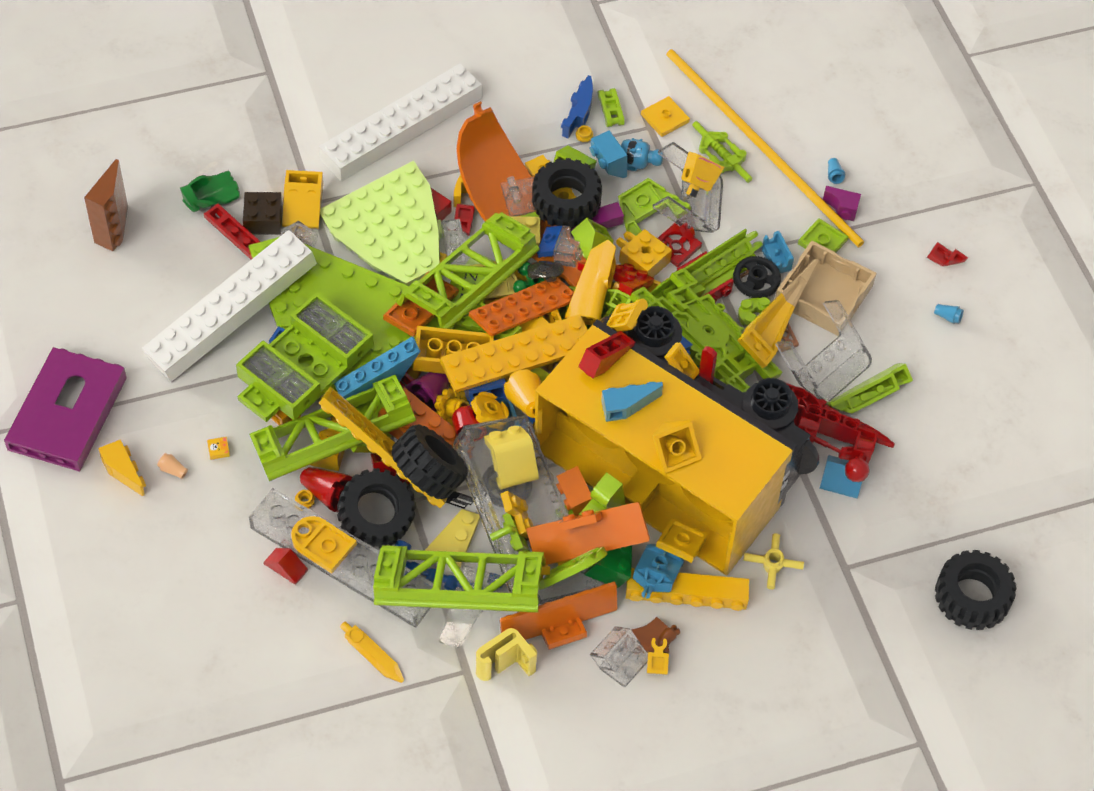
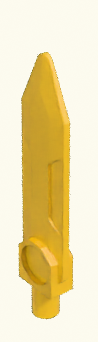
M346 621L341 624L340 628L345 632V638L383 676L400 683L404 682L398 664L356 625L351 627Z

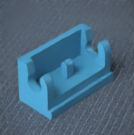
M780 231L774 232L771 239L766 235L763 238V245L760 247L765 258L771 260L773 264L775 263L780 273L791 271L794 257Z

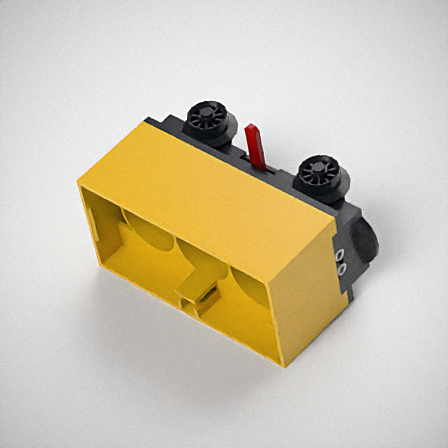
M651 306L641 311L636 326L632 330L623 331L624 334L636 342L635 345L605 373L593 379L578 367L586 348L617 333V331L606 325L612 313L600 320L597 319L535 390L534 450L566 471L578 466L586 484L592 488L596 486L607 472L623 484L625 504L640 502L645 522L660 533H663L672 518L707 533L708 538L697 554V557L727 576L783 505L786 493L801 474L813 472L819 464V454L816 447L810 441V434L794 425V419L798 412V400L795 393L784 381L777 378L760 380L748 388L746 392H741L730 384L726 385L714 377L717 353L710 346H705L702 350L699 374L694 380L669 365L664 356L675 343L681 342L682 328L673 314L660 306ZM649 382H663L661 397L626 419L606 422L601 402L602 390L622 388L628 385H643ZM690 420L702 459L664 474L652 435L663 423Z

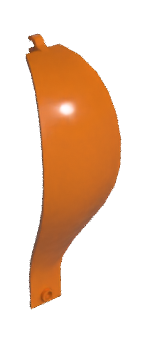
M481 101L474 104V115L463 123L458 134L456 148L462 181L472 203L484 221L488 220L495 213L500 214L502 212L507 216H521L535 212L532 204L533 178L507 138L491 107L482 110ZM540 220V242L546 227H553L547 224V220L545 222ZM566 229L555 256L538 257L536 253L531 257L554 271L570 286L575 287L582 271L577 269L578 263L587 261Z

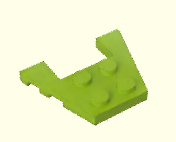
M650 178L645 179L618 196L619 204L624 214L626 231L633 233L635 236L642 231L637 223L667 205L677 218L691 210L689 203L681 201L678 196L667 192L664 187Z

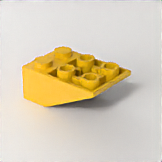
M286 170L282 227L319 229L324 186L323 172Z

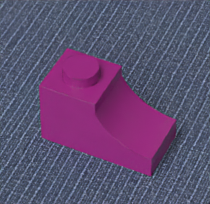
M826 186L823 200L832 206L842 219L854 221L861 194Z

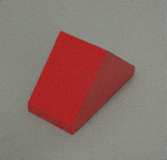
M275 548L263 562L264 565L295 585L308 571V568L291 548Z

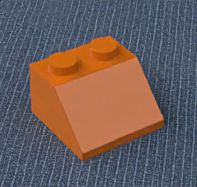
M576 466L557 475L559 483L556 486L560 494H565L567 498L563 500L567 510H572L574 515L578 516L592 498L579 467Z

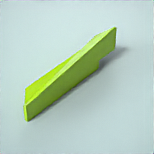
M897 363L827 402V405L853 414L900 389L899 385L912 382L913 379L907 365Z

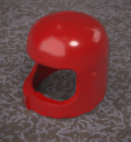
M462 406L454 411L452 423L459 440L476 441L487 432L486 426L476 420V414L471 406ZM472 425L481 427L477 434L472 433Z

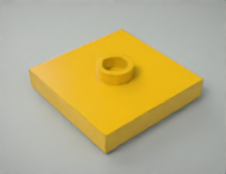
M669 96L641 110V116L661 137L690 122V118Z
M672 518L658 539L656 547L692 563L706 542L708 534Z

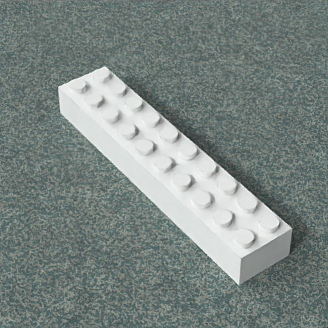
M460 63L319 146L320 160L342 182L481 99L482 84Z
M288 230L142 347L146 356L172 382L315 266L317 262L312 251Z

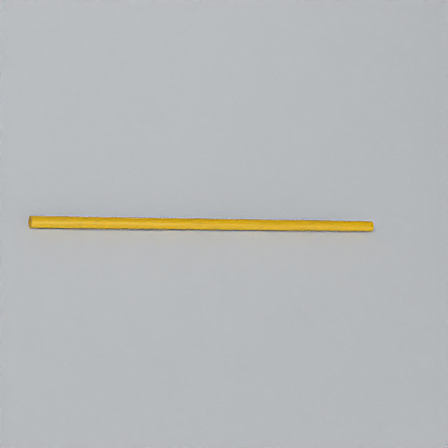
M673 49L667 52L666 55L845 235L849 236L848 238L858 248L864 244V240Z

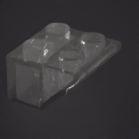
M617 626L590 653L599 669L623 687H626L648 660L647 652L631 629Z

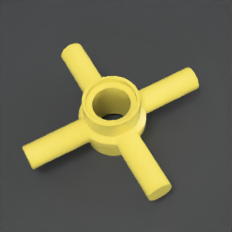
M777 533L772 534L771 549L764 556L744 553L743 561L763 564L765 571L768 572L767 588L771 590L775 589L776 573L783 567L801 570L804 568V562L784 559L783 553L779 550L780 534Z

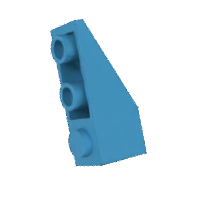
M649 382L643 385H628L622 388L602 390L601 402L606 422L626 419L661 397L663 382Z

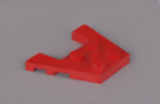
M579 262L577 269L583 271L586 262ZM624 263L623 265L616 264L613 280L620 283L618 290L631 296L633 292L642 287L648 288L652 286L654 278L649 276L646 271L636 270L633 265Z

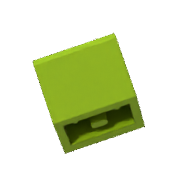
M589 218L584 219L571 231L574 236V243L582 249V255L586 260L591 249L606 240H609L612 244L614 242L604 226Z

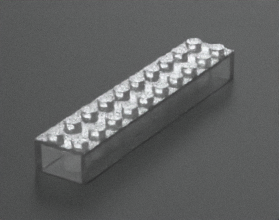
M272 488L249 516L250 528L282 548H291L300 559L374 603V574L380 551L326 520L357 540V545L335 571L330 573L294 548L291 538L294 525L302 518L316 516L324 520L326 519ZM303 527L298 532L306 534L309 532V529ZM405 567L404 576L407 573H409L411 569ZM418 575L402 588L432 589L434 583ZM378 605L415 628L431 609L428 607Z

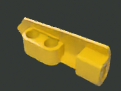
M609 240L591 249L565 314V319L581 315L585 325H593L597 319H601L607 289L611 288L616 268V246Z

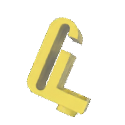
M511 426L508 430L501 432L493 431L489 435L484 436L485 444L491 450L493 467L498 474L496 482L500 490L539 479L532 439L521 426Z
M509 628L477 650L476 675L480 680L488 681L491 679V666L493 663H495V671L499 674L517 662L526 674L531 676L536 672L537 650L531 643L528 644L516 629Z

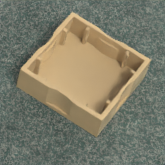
M811 241L800 256L795 268L788 273L777 289L775 298L814 260L818 259V263L793 313L840 336L873 287L877 273Z

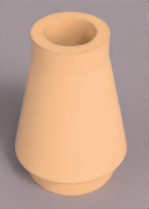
M164 453L157 464L161 471L177 476L180 479H183L188 471L172 454Z

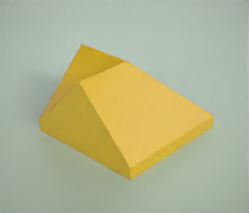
M690 420L663 423L652 435L664 474L702 459Z

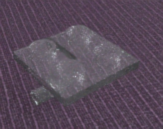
M511 176L507 178L508 182L500 184L510 216H520L535 212L532 204L534 177L515 180V177Z

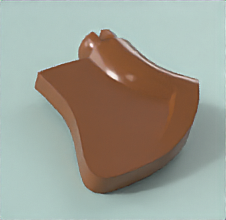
M656 617L643 627L624 632V637L634 647L645 653L654 652L651 646L653 638L656 639L655 644L658 647L662 646L663 639H666L667 646L663 653L669 654V645L680 634V629H677L676 625H672L669 628Z

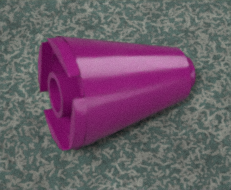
M429 372L411 381L405 388L435 412L434 404L438 395H442L444 389L449 388L450 382L446 374Z

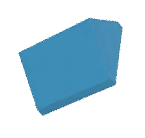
M828 455L819 489L858 499L862 482H852L845 475V465L849 460Z

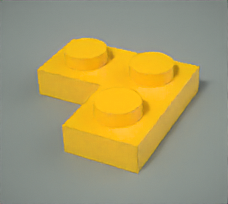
M509 491L501 493L505 512L514 516L519 535L527 539L526 529L532 527L533 523L527 514L528 505L526 501Z

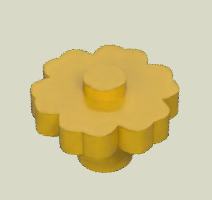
M452 388L444 389L442 395L437 396L434 407L437 409L436 413L452 426L454 411L462 406H470L465 393H454Z

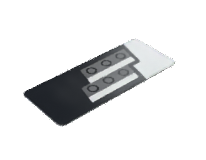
M454 491L445 503L476 512L480 500Z

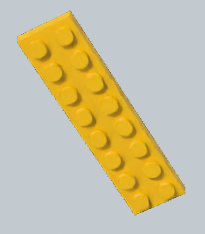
M576 315L440 358V363L454 393H458L509 377L518 370H532L560 361L588 329L581 315Z
M330 387L319 402L322 410L327 414L331 413L339 425L347 427L354 438L362 440L370 452L377 453L385 465L392 466L400 478L411 483L393 460L391 452L395 442ZM411 483L413 489L418 493H423L431 505L441 508L445 504L447 498L436 499L434 496L431 497Z

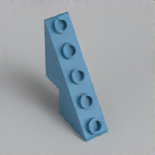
M410 337L334 383L338 393L346 399L373 388L372 383L392 375H396L400 382L420 353L414 337Z

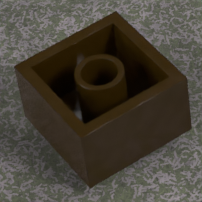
M281 192L244 193L243 226L250 233L257 235H281L283 208Z

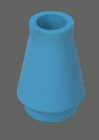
M831 158L828 161V179L834 184H839L844 181L846 174L838 159Z
M937 304L934 314L953 324H959L964 310L960 309V306Z

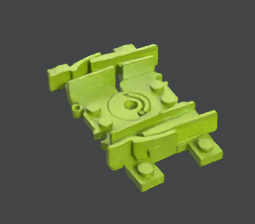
M685 268L671 274L670 279L678 288L670 291L666 298L661 296L656 299L645 287L631 294L630 299L633 302H636L638 299H645L648 307L660 306L673 314L681 325L682 336L693 344L689 351L691 352L690 357L693 358L692 360L696 365H700L702 350L705 346L713 348L717 353L714 377L726 385L730 384L741 392H746L750 386L744 380L754 370L763 379L779 378L783 373L772 361L762 368L737 341L742 335L744 328L740 327L728 313L723 312L725 306L722 303H717L716 305L715 300L710 294L702 296L705 288L701 285L697 286L698 281Z

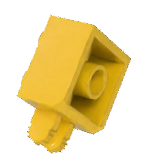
M645 229L637 236L626 231L623 234L626 240L620 237L616 240L617 245L621 248L619 255L621 265L624 263L634 266V269L646 271L649 276L654 277L670 263L672 249Z

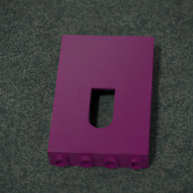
M53 347L4 439L7 450L80 472L127 379L125 368L119 364L107 363L98 358L93 359L81 353L76 354L63 348ZM79 376L85 380V385L73 409L55 404L69 378Z

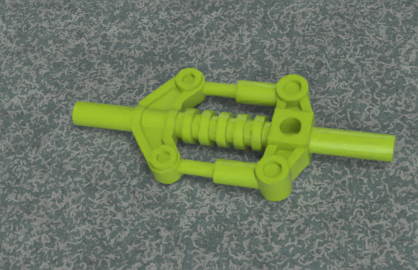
M698 121L692 124L702 135L699 152L702 154L706 153L711 161L723 166L724 169L721 173L736 170L747 183L752 180V177L741 166L742 162L746 160L747 152L740 150L734 143L732 144L726 132H707ZM720 142H726L735 154L729 153ZM711 146L724 161H720L715 155H712L708 148Z

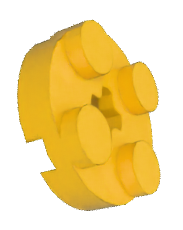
M480 392L471 401L472 409L476 414V420L481 424L487 423L500 428L509 416L507 406L503 402L499 403L495 400L497 396L494 394Z

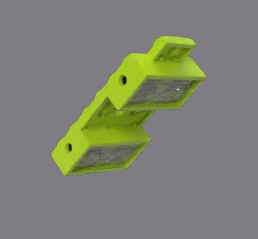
M317 292L290 315L291 325L270 344L264 340L261 341L236 364L238 378L249 385L237 396L238 401L265 422L271 419L279 410L295 421L374 347L373 334ZM302 356H311L314 361L310 366H302L299 364V359Z

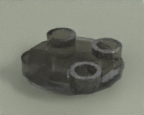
M537 261L528 265V277L531 279L544 278L548 282H554L564 272V267L553 261Z

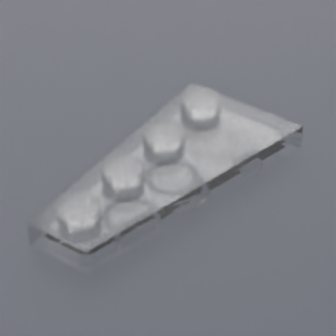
M464 565L462 573L474 589L477 568ZM485 571L482 590L498 579L500 575ZM458 583L456 591H464L460 583ZM449 609L439 643L460 648L483 610Z

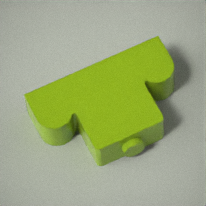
M606 472L593 488L590 494L591 501L581 512L591 509L595 512L625 505L623 484Z

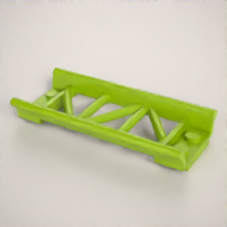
M502 212L500 214L495 213L482 224L480 230L421 280L414 281L401 292V296L396 300V303L401 306L407 300H411L437 316L440 328L450 329L540 250L536 244V235L530 232V228ZM485 234L489 236L496 264L470 249ZM498 242L515 251L504 261ZM461 254H465L485 267L454 265L451 263ZM452 272L487 276L477 285H473ZM441 275L469 292L456 303L448 300ZM433 278H435L438 293L425 286Z
M396 375L372 383L373 388L346 398L354 407L373 400L364 416L385 434L416 421L411 405ZM381 402L387 414L371 420ZM322 408L299 417L295 421L292 420L275 428L269 425L249 434L269 481L364 442L354 438L347 427H342L336 422L327 420V418L333 415L331 413L327 414ZM314 424L341 433L321 440ZM307 427L314 444L288 454L302 429ZM290 434L284 446L281 447L278 438Z
M382 545L374 574V605L538 613V590L542 566L546 564V558L544 557V552L519 551L518 554L423 551L407 550V546ZM407 560H424V562L404 576ZM438 562L432 589L402 588ZM456 562L478 563L474 589ZM446 563L464 591L441 590ZM486 563L516 564L482 590ZM515 576L512 593L494 592Z

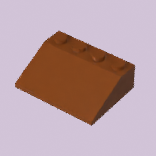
M118 159L113 161L84 197L94 243L111 251H114L123 241L128 210Z

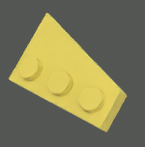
M461 509L424 551L467 552L481 515ZM456 562L458 567L461 568L463 562Z

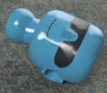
M626 139L621 144V147L627 154V170L630 171L645 169L648 163L660 166L663 161V151L659 149L650 150V145L642 141L643 139Z

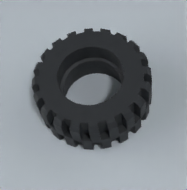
M566 158V160L556 159L553 163L552 161L547 163L546 167H541L538 173L535 174L532 184V204L536 214L540 215L539 218L544 222L547 220V224L551 226L568 227V229L578 226L586 218L592 220V217H595L598 209H600L602 196L601 179L595 169H590L591 166L587 163H581V160L576 159L573 161L571 158ZM560 188H573L578 190L581 195L573 199H562L552 194V192Z
M419 424L411 426L392 446L393 460L397 463L399 470L403 472L411 483L431 497L434 496L436 499L448 498L467 478V466L459 456V453L442 436H439L435 431L430 430L426 426Z
M373 468L372 472H369L367 469L362 471L361 475H354L351 481H348L337 504L338 521L342 523L340 527L343 532L347 531L350 537L358 540V545L368 544L367 548L372 549L375 546H378L380 549L382 545L386 546L387 544L391 546L398 539L401 540L411 526L415 517L414 510L416 509V502L413 501L414 493L412 490H408L409 484L406 481L403 483L400 481L401 478L397 473L393 476L390 475V470L385 469L383 473L380 472L379 468ZM368 493L384 495L394 506V517L386 524L368 522L359 512L358 502L360 498Z
M966 550L962 551L961 555H953L944 564L935 585V599L939 603L938 607L941 612L945 611V617L949 620L953 619L955 621L954 624L958 626L964 625L966 626L965 629L970 630L973 627L976 630H984L985 626L992 628L995 624L1002 622L1013 604L1017 589L1014 582L1015 577L1012 572H1008L1010 568L1007 564H1002L1001 559L997 556L995 558L990 556L991 553H980V550H973L972 553ZM965 579L980 581L989 588L993 598L986 601L971 599L961 591L958 582Z

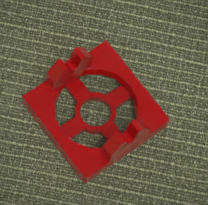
M674 223L657 238L665 245L669 244V248L672 249L670 262L677 268L702 247V242L695 238L693 227L688 229L687 223L681 226ZM676 234L682 237L679 240H672L668 236ZM686 241H688L690 244V249L688 251L683 248V244ZM672 244H680L681 248L679 250L673 249Z

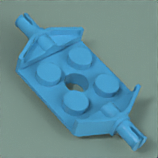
M647 544L632 577L644 588L642 596L645 598L646 595V599H648L652 591L671 592L673 583L680 568L683 566L684 559L656 547V544Z

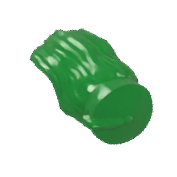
M229 170L212 176H198L188 185L180 187L183 197L182 201L192 212H197L200 208H208L216 204L224 205L240 197V192L238 191V184L233 180L234 178Z

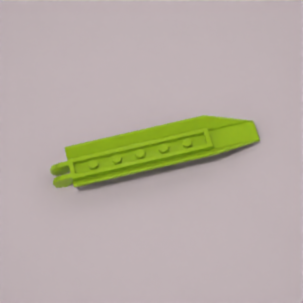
M744 229L685 267L698 281L697 286L701 285L705 288L702 296L729 279H733L734 269L742 259L756 256L754 251L763 244L761 241L751 244L750 241L758 236L757 231H752L746 235L747 229ZM744 267L741 270L740 274L747 270V268ZM669 277L650 293L656 299L661 296L666 298L670 291L678 287Z

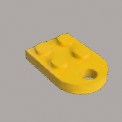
M316 516L302 518L294 525L291 532L294 548L330 573L335 571L357 545V540L326 520ZM303 527L309 529V532L306 534H301L298 531Z

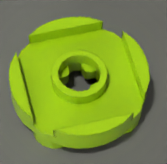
M766 297L742 300L738 310L740 323L743 326L744 324L748 326L757 317L753 313H761L770 304V300Z

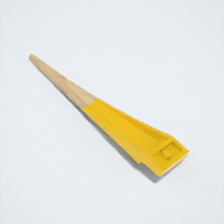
M818 259L814 260L745 328V331L737 340L762 368L766 367L776 355L789 319L818 263Z

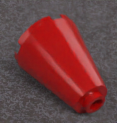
M314 467L304 469L300 475L301 484L329 510L338 512L337 504L347 482L351 481L352 476Z

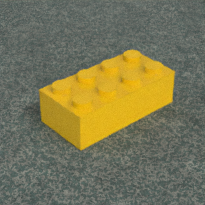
M417 326L415 341L420 353L413 362V370L445 374L440 363L441 357L492 342L494 336L481 332Z

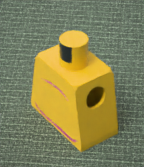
M689 151L681 177L683 181L690 184L686 194L696 198L699 189L709 192L724 167Z

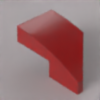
M457 204L454 222L467 236H470L475 206Z
M939 242L934 245L927 256L928 259L942 267L965 262L968 258L957 249L952 252Z

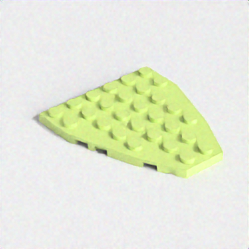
M414 161L320 209L321 218L337 242L343 243L349 251L355 252L361 260L373 269L388 274L393 280H398L400 283L410 286L414 281H419L428 271L430 272L440 263V234L431 187Z

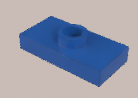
M563 226L546 227L539 245L540 250L537 252L538 257L556 255L565 231Z

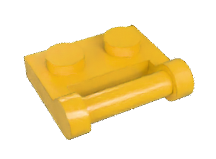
M638 299L634 303L618 304L606 325L617 332L632 330L637 324L641 311L647 309V301L645 299Z

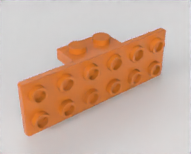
M555 276L469 312V316L490 336H495L570 304L574 291Z
M640 502L595 512L593 509L581 512L582 515L578 516L569 514L563 516L561 520L526 529L532 552H544L547 565L574 559L597 547H604L606 551L650 540Z
M611 582L544 603L539 606L538 613L518 612L500 618V631L502 633L509 628L516 629L525 640L542 635L549 650L586 638L587 631L582 621L617 610V585L615 582Z

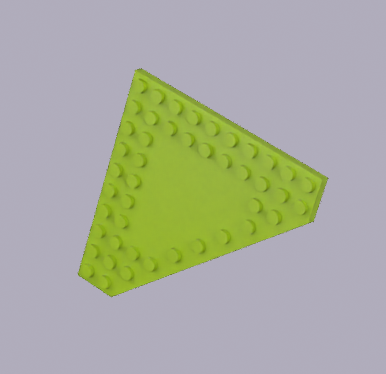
M279 237L248 245L252 259ZM309 245L306 246L312 251L317 264L268 303L277 328L279 326L286 329L291 325L290 315L317 292L373 334L374 347L341 378L412 337L383 320V315L396 303V300L401 296V292L409 286ZM435 316L425 327L440 328L438 317ZM456 324L450 328L453 330L476 332ZM302 356L299 359V364L310 366L314 360L311 356ZM333 384L331 387L336 390L335 384Z

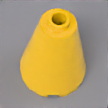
M518 370L510 375L507 383L505 382V396L527 416L535 418V390L542 383L538 374L531 372V370Z

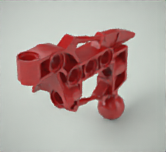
M786 383L795 393L798 400V412L794 419V425L809 433L812 443L816 442L825 448L828 447L838 452L840 459L849 460L845 465V475L852 482H862L868 477L870 471L868 463L874 452L876 442L894 448L895 443L878 430L857 418L840 414L839 411L828 406L826 400L817 399L804 388ZM820 433L853 446L842 447L840 450L816 435Z

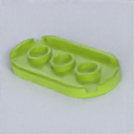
M597 547L550 570V575L540 578L539 590L592 566L608 554L604 547Z

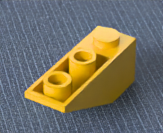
M120 439L98 448L101 460L108 474L141 496H144L143 487H146L142 475L138 477L137 472L139 470L135 460L131 461L129 458L131 453L128 446H124Z

